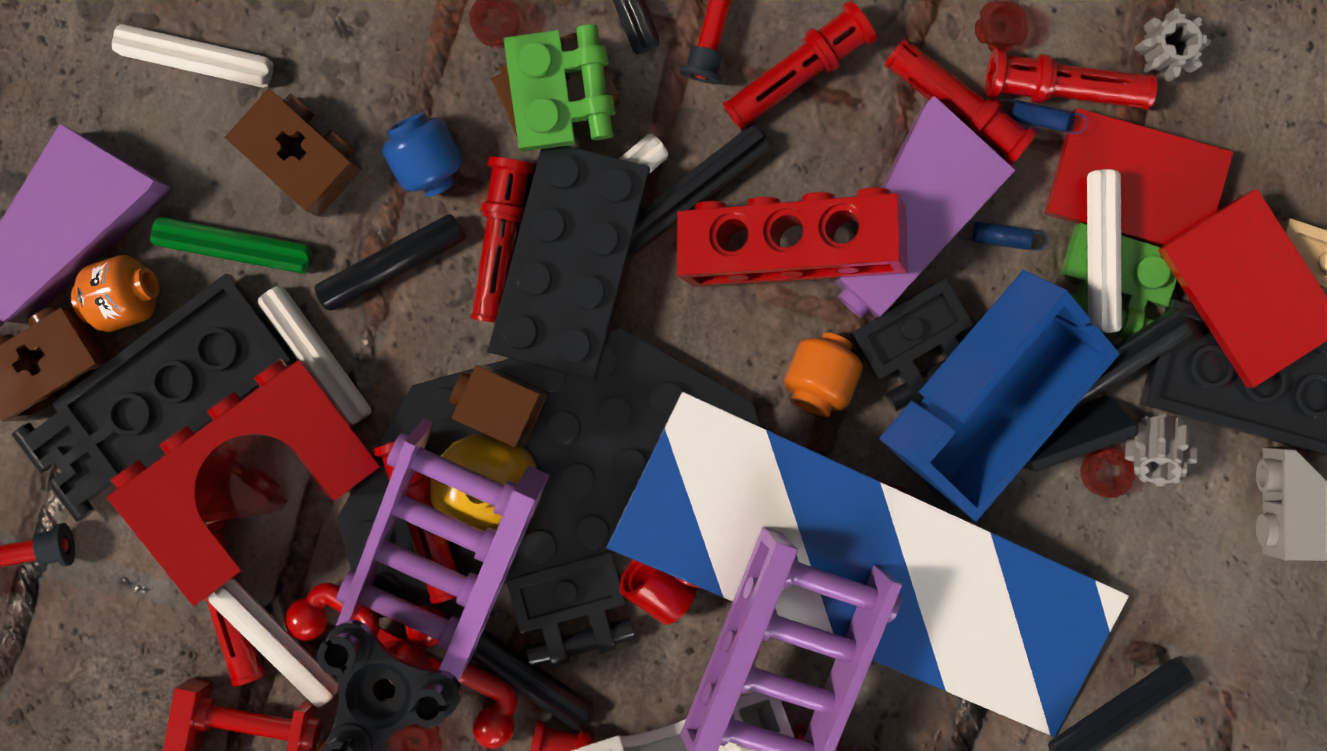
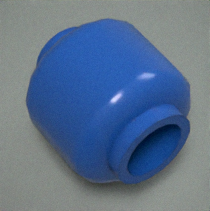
M420 112L386 130L389 138L382 146V154L403 190L407 192L423 190L426 197H432L455 184L452 175L461 167L463 155L444 120L437 117L428 118L425 112Z

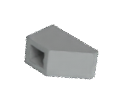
M1262 447V459L1258 462L1256 468V482L1259 490L1262 492V514L1257 518L1256 536L1259 544L1262 546V554L1284 561H1327V481L1296 450Z

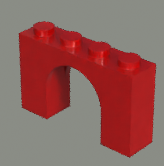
M280 358L254 377L259 387L247 396L240 399L234 391L208 409L207 412L213 420L195 433L186 425L159 444L165 454L145 467L141 460L138 459L110 479L116 489L109 493L106 498L193 607L241 572L237 562L200 516L195 502V482L199 469L207 456L219 445L232 438L247 434H261L274 437L286 444L297 455L326 495L334 501L380 467L300 360L294 361L287 366Z

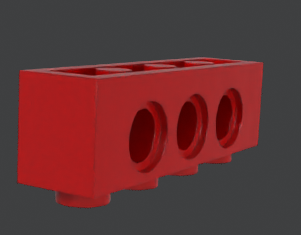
M864 188L857 191L856 197L835 198L834 194L828 192H812L802 195V201L783 203L775 197H755L748 200L747 206L728 207L724 202L704 201L695 204V210L677 211V276L692 287L908 273L906 207L898 193L891 194V191L887 188ZM846 222L859 223V230L854 239L847 243H836L834 241L835 232L842 224ZM793 226L803 227L802 237L797 244L787 248L781 247V237L788 228ZM748 230V239L745 245L737 251H728V242L731 236L737 231Z

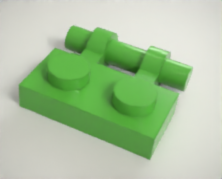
M588 24L577 27L578 48L566 52L562 50L559 30L503 38L518 147L521 152L576 144L573 122L589 120L592 140H603L613 137L611 116L616 114L614 97L607 95L604 67L609 62L607 47L600 45L598 25ZM582 71L585 98L570 102L566 73Z
M1079 223L1074 227L1059 276L1079 282L1076 295H1070L1088 315L1087 224ZM1122 235L1121 284L1122 296H1125L1122 306V327L1120 331L1115 333L1117 337L1126 339L1154 321L1145 317L1146 303L1160 308L1169 306L1177 279L1159 253L1158 249L1160 247Z

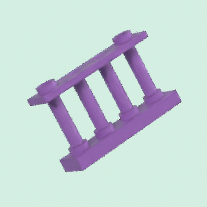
M423 418L410 435L400 433L389 453L387 465L394 467L357 570L356 572L353 570L348 572L337 594L336 600L344 605L336 626L342 622L353 620L363 606L439 640L438 647L447 650L439 670L450 672L459 681L475 652L549 474L528 465L518 484L507 481L505 485L425 450L424 448L434 422ZM415 471L495 506L493 512L502 516L498 529L495 530L488 527L485 532L406 496ZM397 519L405 520L475 552L474 559L483 562L479 574L476 575L470 572L468 576L462 575L390 542L389 540ZM380 563L458 597L456 603L465 607L461 618L452 616L450 620L445 619L373 586L372 584Z
M762 527L680 733L687 750L718 751L720 746H725L730 742L756 751H837L838 742L886 624L891 622L898 613L901 603L900 590L902 584L884 568L875 565L872 568L866 585L802 564L798 562V557L796 556L798 549L784 534ZM792 584L857 606L845 637L777 615L775 607L782 589L788 588ZM771 637L836 658L824 689L756 668L754 659L761 642L767 641ZM748 690H752L815 710L803 740L735 720L733 712L740 694H746Z

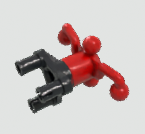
M331 582L321 583L313 587L306 598L293 602L288 607L284 618L287 632L293 638L302 641H310L319 637L325 631L328 621L325 610L326 605L341 613L344 604L336 600L340 586ZM431 605L419 606L446 619L444 613L437 607ZM363 606L353 620L337 625L329 632L326 640L321 643L317 651V660L324 672L336 675L339 702L334 725L325 746L320 751H376L388 737L406 726L415 723L420 727H435L443 719L451 715L460 703L462 684L496 701L493 706H487L475 715L472 723V732L476 741L483 747L495 749L506 745L513 737L515 724L512 716L518 704L517 693L514 688L502 679L468 663L459 681L450 672L439 670L442 662L430 656L426 651V648L439 644L440 641L406 625L405 629L408 638L400 639L380 627L377 612Z

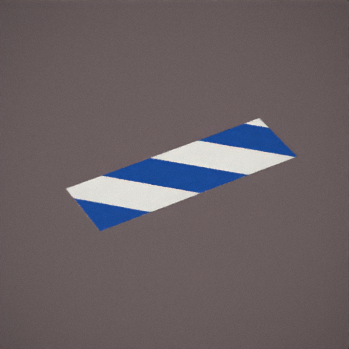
M684 392L681 393L606 547L731 601L734 600L762 527L784 534L798 549L796 554L798 562L866 585L874 565L884 568L902 584L900 590L901 603L896 617L886 624L872 660L1053 737L1059 731L1129 597L1125 593ZM792 584L788 588L782 589L775 607L779 616L845 637L857 608L855 605Z

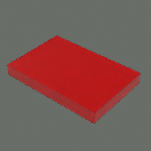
M1079 108L1072 111L1073 114L1084 115L1087 118L1088 125L1085 129L1086 119L1081 115H1073L1069 132H1077L1078 134L1066 132L1044 210L1045 215L1077 224H1087V176L1090 172L1100 169L1117 170L1121 174L1122 236L1163 247L1217 212L1233 151Z
M1257 188L1248 191L1158 249L1247 388L1256 387L1327 341V296Z

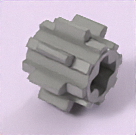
M1175 8L1165 16L1163 22L1155 17L1143 26L1145 32H1147L1144 36L1146 40L1135 46V51H1138L1139 55H1144L1147 62L1144 65L1143 71L1148 73L1154 69L1158 70L1160 75H1164L1166 82H1170L1179 77L1182 68L1189 73L1202 66L1199 59L1202 55L1200 50L1211 44V40L1207 39V35H1202L1199 28L1202 25V19L1200 17L1192 21L1185 19L1186 14H1181L1179 8ZM1169 37L1170 45H1166L1165 39ZM1175 46H1179V53L1177 54Z
M1158 413V416L1151 418L1148 416L1142 418L1141 423H1136L1138 433H1135L1136 436L1126 439L1125 459L1134 461V473L1136 475L1139 474V479L1144 483L1149 481L1156 483V486L1164 487V484L1172 482L1177 484L1181 482L1182 477L1187 476V464L1197 463V440L1189 439V426L1184 425V421L1179 417L1174 419L1168 417L1166 413Z

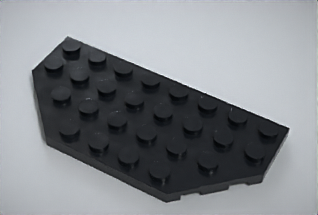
M622 328L608 331L596 381L511 358L484 365L549 393L527 442L522 445L533 456L537 469L549 474V477L503 584L507 583V579L612 551L606 547L682 392L760 427L754 403ZM473 369L465 370V372H473ZM462 372L412 385L378 446L395 441L400 433L410 435L423 418L434 422L424 449L439 456L458 440L473 434H484L451 419L456 405L450 403L449 399ZM375 454L372 457L380 467L355 485L337 517L350 568L355 572L389 484L382 457H376ZM398 518L389 541L415 553L406 521ZM448 540L457 572L468 576L470 572L478 575L483 562L474 559L476 553ZM380 563L372 584L373 586L417 606L431 604L426 583ZM377 613L379 618L386 617L384 615Z

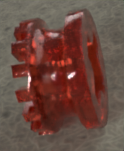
M477 0L473 4L469 22L475 36L482 44L488 45L491 48L505 47L503 38L518 35L520 19L514 4L510 0ZM497 8L501 16H509V21L501 23L500 33L492 34L488 26H480L481 20H485L489 16L488 9Z
M1098 449L1089 453L1083 460L1080 468V477L1085 488L1093 494L1106 498H1118V496L1126 494V491L1133 487L1132 482L1136 478L1134 477L1133 462L1125 459V453L1114 449ZM1106 459L1108 464L1118 465L1120 471L1119 474L1112 477L1113 486L1109 488L1106 482L1095 480L1096 475H1094V472L1102 469L1101 461Z

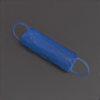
M1007 99V100L1002 101L1001 103H1003V102H1005V101H1015V100H1008V99ZM1020 100L1015 101L1016 103L1012 111V118L1019 123L1036 125L1067 133L1078 134L1077 132H1069L1073 115H1081L1086 119L1085 129L1088 125L1087 118L1082 114H1073L1071 111Z
M968 221L975 223L972 239L973 242L1029 250L1031 249L1033 234L1041 233L1045 235L1042 232L1033 233L1031 229L980 221Z

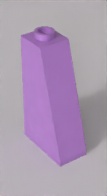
M935 96L917 113L881 188L889 189L891 194L898 193L906 207L908 273L836 278L834 282L842 290L837 296L838 299L859 318H862L866 313L873 319L881 317L1015 171L1014 168Z
M59 124L0 221V326L2 327L5 322L28 324V319L47 307L75 281L77 274L82 268L94 264L162 202L172 188L86 135Z

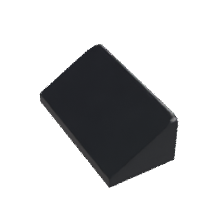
M1109 396L1093 399L1068 414L1023 468L1036 472L1134 437L1136 436L1135 433H1138L1136 424L1114 399Z

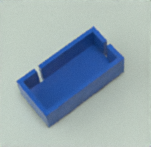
M1023 269L919 391L924 397L921 403L917 405L910 401L879 439L938 495L977 522L1120 353L1100 329L1089 322L1091 320L1090 317L1067 290Z

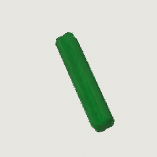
M158 217L154 220L150 235L151 243L155 246L300 274L308 273L312 261V248L305 244Z

